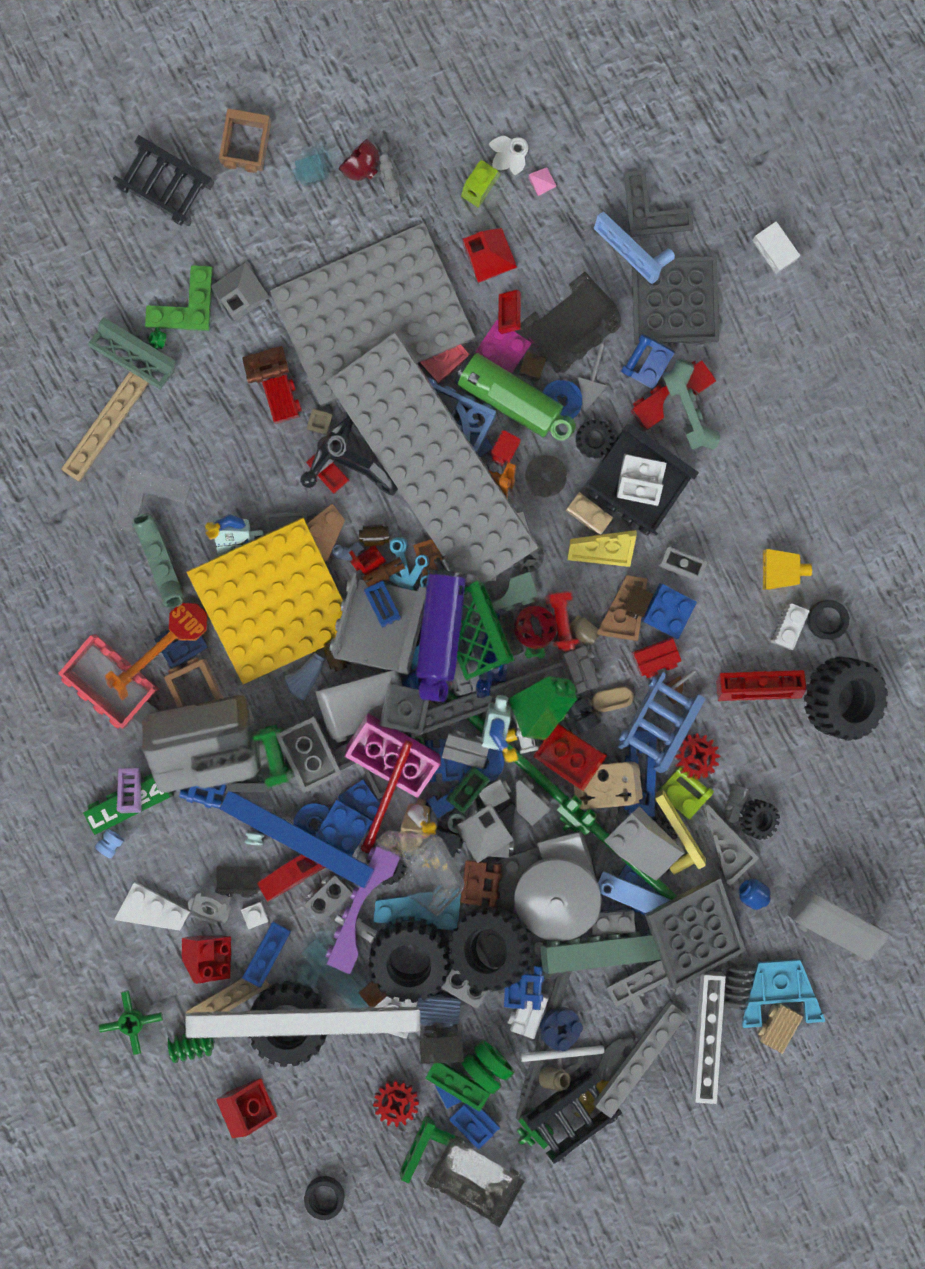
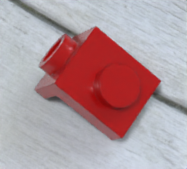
M376 546L370 547L358 557L352 550L349 552L353 558L350 563L356 571L361 569L364 575L386 562Z

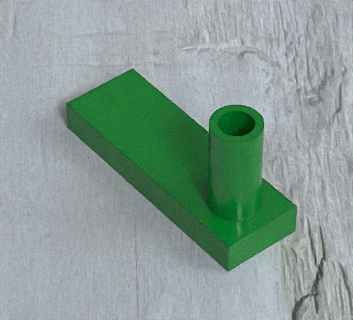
M439 1059L435 1060L425 1077L428 1081L479 1112L491 1094L478 1083Z
M425 1116L399 1171L401 1181L410 1182L429 1139L451 1147L454 1143L455 1135L436 1128L433 1119Z

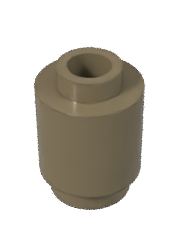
M577 615L569 624L570 633L584 645L587 643L592 645L599 637L597 634L599 629L585 617L581 618Z
M545 1067L540 1072L539 1082L543 1088L562 1091L569 1087L570 1076L562 1069Z

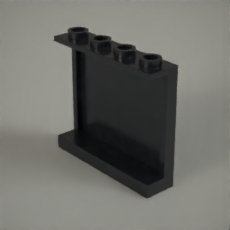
M626 424L584 488L589 490L587 494L598 501L600 498L605 502L604 506L614 513L616 510L622 514L621 518L629 524L633 522L639 526L638 530L644 535L649 536L651 534L657 536V528L690 479L695 480L699 472L633 424ZM624 453L667 463L658 506L617 498Z

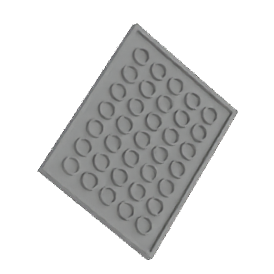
M425 223L270 290L321 407L338 400L326 381L394 333L398 334L417 364L475 339Z

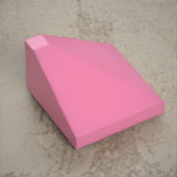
M547 167L528 176L537 196L557 187Z

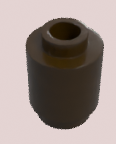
M383 524L363 525V530H359V541L364 542V546H381L384 543H389V526H383Z
M331 642L324 644L325 650L323 651L329 668L335 669V672L346 669V664L350 662L335 659L332 651H330Z

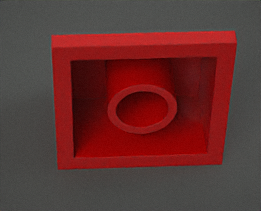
M261 1078L234 1088L216 1099L232 1138L246 1137L277 1117Z

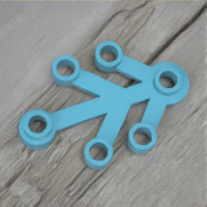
M396 537L391 540L390 549L396 554V558L400 557L406 569L400 571L401 577L394 574L389 577V580L401 588L414 591L413 587L424 567L429 565V558L426 555L417 556L415 559L416 565L410 574L405 556L408 542L405 538ZM396 542H399L401 545L399 550L395 548ZM421 557L425 559L424 565H421L419 562ZM423 576L421 578V587L426 588L424 581L427 578V576Z

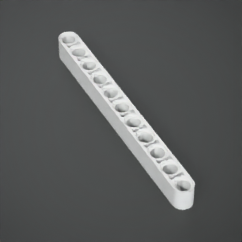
M374 1007L191 1012L185 1014L186 1037L420 1031V1008Z

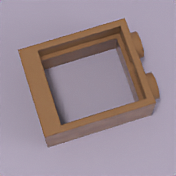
M227 108L219 160L225 168L236 169V167H241L251 173H257V170L263 171L271 128L270 116ZM234 124L263 129L257 162L228 157Z
M199 657L187 662V667L180 669L177 666L169 670V675L164 677L178 708L185 707V704L173 679L199 667L215 700L223 698L206 659L199 660Z

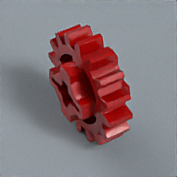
M698 733L694 734L693 738L691 735L685 736L686 741L683 740L677 751L678 754L674 757V759L679 761L675 766H681L680 773L687 772V778H691L693 775L695 780L700 779L701 776L707 778L708 773L712 774L715 772L713 767L719 766V763L715 761V759L720 757L719 754H715V751L719 749L718 746H712L713 739L706 741L707 735H703L701 738ZM685 749H686V750H687V754H686V757L684 758V752H685ZM699 754L700 758L695 759L694 755ZM688 764L694 766L695 770L690 768Z
M394 1079L392 1085L389 1081H386V1088L380 1085V1093H375L374 1098L377 1100L373 1102V1106L378 1107L375 1110V1114H381V1122L386 1119L387 1126H390L391 1122H395V1127H398L399 1122H402L405 1126L407 1118L409 1120L414 1119L412 1113L418 1112V1108L415 1106L419 1105V1100L414 1099L418 1093L417 1091L411 1092L412 1085L406 1087L404 1080L401 1084H398L397 1079ZM387 1094L388 1100L382 1104V1099ZM393 1098L396 1102H400L399 1107L396 1104H392ZM410 1102V1107L405 1113L404 1107Z

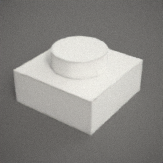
M262 901L241 909L248 929L269 921Z

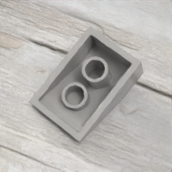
M316 716L276 735L303 792L342 774Z
M640 806L605 840L621 858L654 880H657L685 853Z

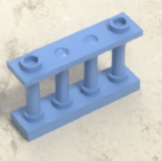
M664 672L651 678L648 683L650 689L628 729H624L618 739L620 740L618 748L622 749L630 744L655 759L656 765L654 770L659 773L668 770L706 699L699 694L692 698H687L663 683L666 676ZM657 691L663 692L684 705L685 711L683 715L678 716L653 701ZM650 708L673 722L676 727L674 732L668 734L645 720L643 716L647 709ZM640 726L665 741L664 744L666 746L663 752H658L635 738L633 735L637 727Z

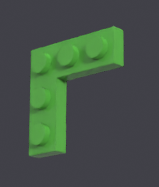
M191 265L188 308L146 305L145 327L210 331L213 268L210 266Z

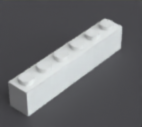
M708 971L700 975L692 1097L695 1103L717 1104L725 975L718 971Z

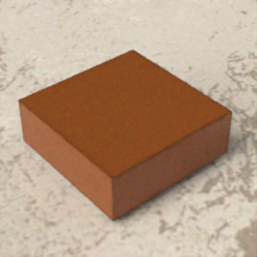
M373 980L358 992L370 1008H374L387 997V992L382 993L378 989V983L375 984Z

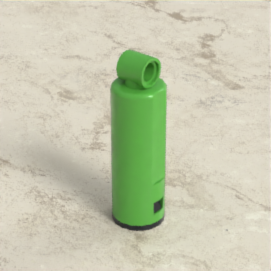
M476 351L470 353L455 378V384L541 437H546L551 431L555 439L566 440L576 429V423L571 417L560 415L563 410L562 404ZM559 424H565L568 432H562L559 429Z

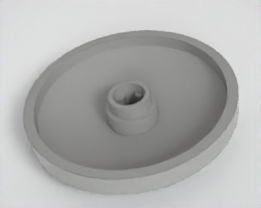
M551 857L537 861L524 871L516 887L515 907L520 920L528 926L527 928L531 932L544 939L566 941L579 937L592 927L600 911L601 893L595 877L585 866L568 858Z

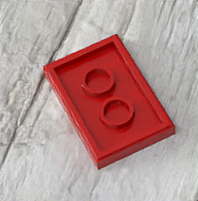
M558 724L549 737L542 742L533 757L584 791L607 755Z

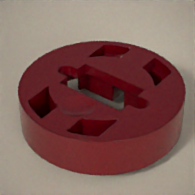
M530 606L523 609L514 622V633L519 642L524 646L532 649H541L549 645L557 633V622L552 613L547 609L539 606ZM531 614L537 617L542 627V638L534 633L529 620L532 618Z

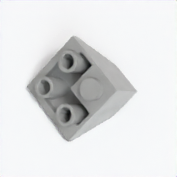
M246 262L211 286L235 322L270 298Z
M517 777L515 779L516 811L533 825L550 810L549 801L540 791L536 794L532 790L534 786L525 777L522 780Z
M491 804L455 826L477 863L514 840Z

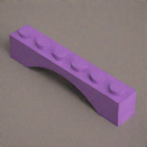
M380 844L377 845L376 849L371 848L367 859L370 860L369 866L375 870L366 888L355 886L350 897L354 900L352 906L346 907L342 916L346 920L343 927L338 925L334 935L337 941L334 946H329L325 957L329 958L327 965L351 974L360 952L356 935L357 916L360 907L368 894L377 885L392 877L401 853Z

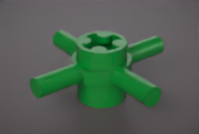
M129 990L121 992L124 1012L120 1015L119 1020L99 1024V1031L102 1033L120 1029L123 1034L130 1037L133 1055L141 1053L138 1033L142 1030L144 1024L163 1021V1014L160 1012L143 1016L139 1010L132 1008ZM130 1017L132 1022L136 1021L137 1025L129 1027L127 1025V1018Z

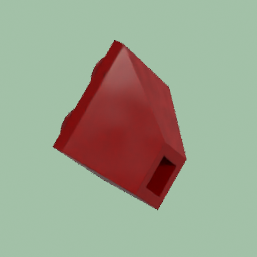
M502 228L481 231L463 238V247L478 283L517 268Z
M199 935L182 938V961L195 984L231 979V936Z

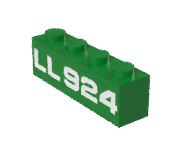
M152 774L144 777L145 782L141 783V812L173 796L172 791L160 792ZM130 784L125 788H134V784ZM118 791L106 796L107 801L101 804L98 800L88 805L89 810L83 812L94 835L138 814L120 813L117 811ZM124 793L125 797H132L134 793ZM125 802V805H134V802Z

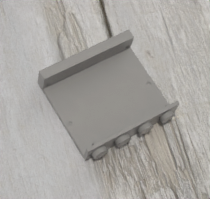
M353 573L352 580L349 579L347 582L346 591L348 594L341 604V611L343 612L341 619H337L335 626L337 634L336 638L331 640L330 651H332L335 659L409 674L422 625L426 588L419 586L418 591L385 585L401 620L393 621L394 623L387 624L386 627L382 628L364 592V589L368 588L366 582L358 579L357 573ZM382 588L377 589L390 616H393L394 613ZM374 591L370 592L382 619H387Z

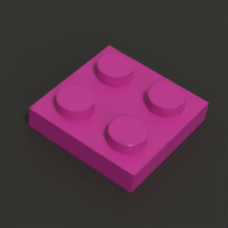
M496 320L476 352L508 372L513 373L532 343L515 331L501 334L498 331V320Z

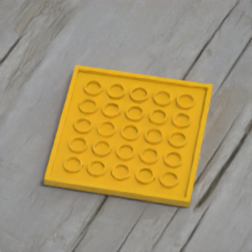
M303 517L187 571L242 684H246L323 648L324 644L331 642L332 638H336L337 631L335 626L337 619H341L342 616L341 604L343 599Z

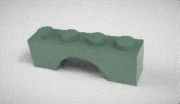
M528 572L509 579V587L506 594L500 600L492 602L495 611L502 609L503 612L515 609L514 604L522 602L523 606L535 602L534 597H537L538 594L531 573ZM470 592L465 594L463 599V605L470 607L473 600ZM462 608L461 620L465 621L469 609ZM473 611L468 623H474V618L480 616L479 613Z

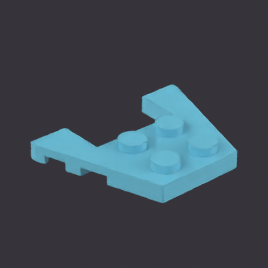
M800 959L757 962L756 972L753 976L754 981L751 984L752 989L749 992L750 998L747 1000L749 1004L745 1008L742 1020L743 1028L762 1027L761 1004L803 1001L806 1023L825 1022L824 1015L821 1012Z

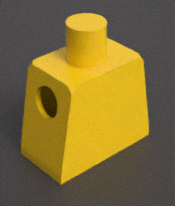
M772 549L763 550V590L799 585L800 576L812 575V564L800 563L799 554Z

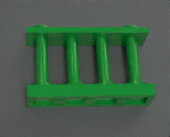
M277 724L259 730L258 735L253 737L254 741L262 739L271 771L265 779L267 788L287 783L295 776L292 768H288V765H285L281 746L276 737L277 734L284 731V728H278Z

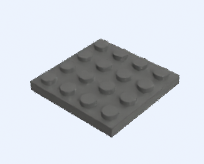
M717 256L675 257L674 260L662 267L658 280L653 284L632 266L634 344L640 342L638 339L641 334H645L661 344L719 342Z
M718 876L645 913L670 987L673 989L684 985L745 951L721 878Z

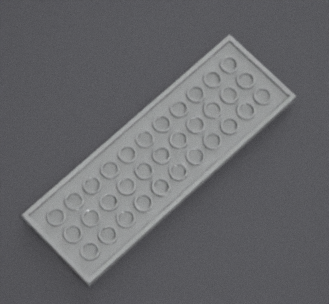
M397 333L389 336L326 381L441 554L447 556L453 572L466 575L465 588L475 581L485 584L539 548Z

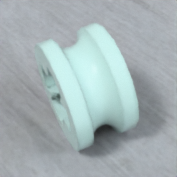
M246 832L247 839L244 843L263 845L262 838L265 834Z

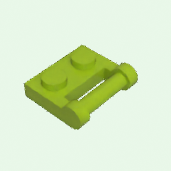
M679 766L658 791L663 789L673 806L690 820L712 796L714 791L710 787L704 786L699 780H695L694 776L687 778V772L681 774L680 770L682 767ZM680 776L701 793L698 799L676 781Z

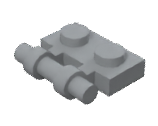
M387 154L379 156L381 161L379 168L381 177L386 182L384 183L387 200L391 199L392 205L400 204V195L391 158Z

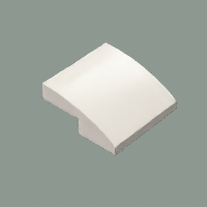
M624 453L617 498L658 506L667 463Z

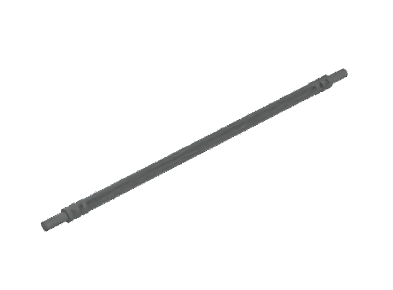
M620 806L611 807L609 816H606L603 829L610 835L616 829ZM600 839L592 861L597 883L601 877L610 849ZM572 971L556 977L546 1013L551 1009H559L561 1007ZM541 1029L534 1052L547 1051L548 1045L541 1039ZM544 1060L530 1062L520 1094L521 1101L515 1117L517 1120H519L522 1114L526 1113L528 1104L532 1101Z

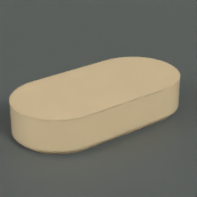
M620 686L595 693L592 697V704L595 710L607 712L628 707L633 702L634 695L628 687Z

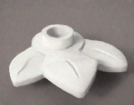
M500 136L489 143V146L497 152L493 159V168L499 171L510 168L514 175L523 170L525 167V156L528 153V143L526 140L520 137L510 139L506 136ZM520 146L522 150L520 152H516L514 150V147Z

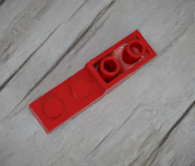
M301 854L258 882L257 885L266 901L269 902L326 867Z

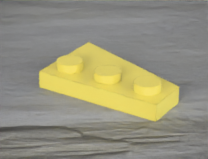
M636 530L570 539L567 560L630 567L636 540Z

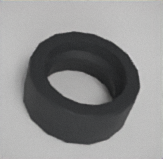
M834 600L817 602L811 607L807 616L809 630L820 639L833 640L839 638L849 627L850 617L847 609L843 604ZM827 607L835 609L841 618L839 627L833 632L820 630L816 623L818 612Z
M320 1176L312 1180L307 1186L304 1196V1205L307 1212L319 1220L334 1218L342 1210L345 1199L344 1189L340 1182L329 1176ZM320 1186L330 1187L336 1193V1204L328 1210L319 1209L312 1202L313 1192Z

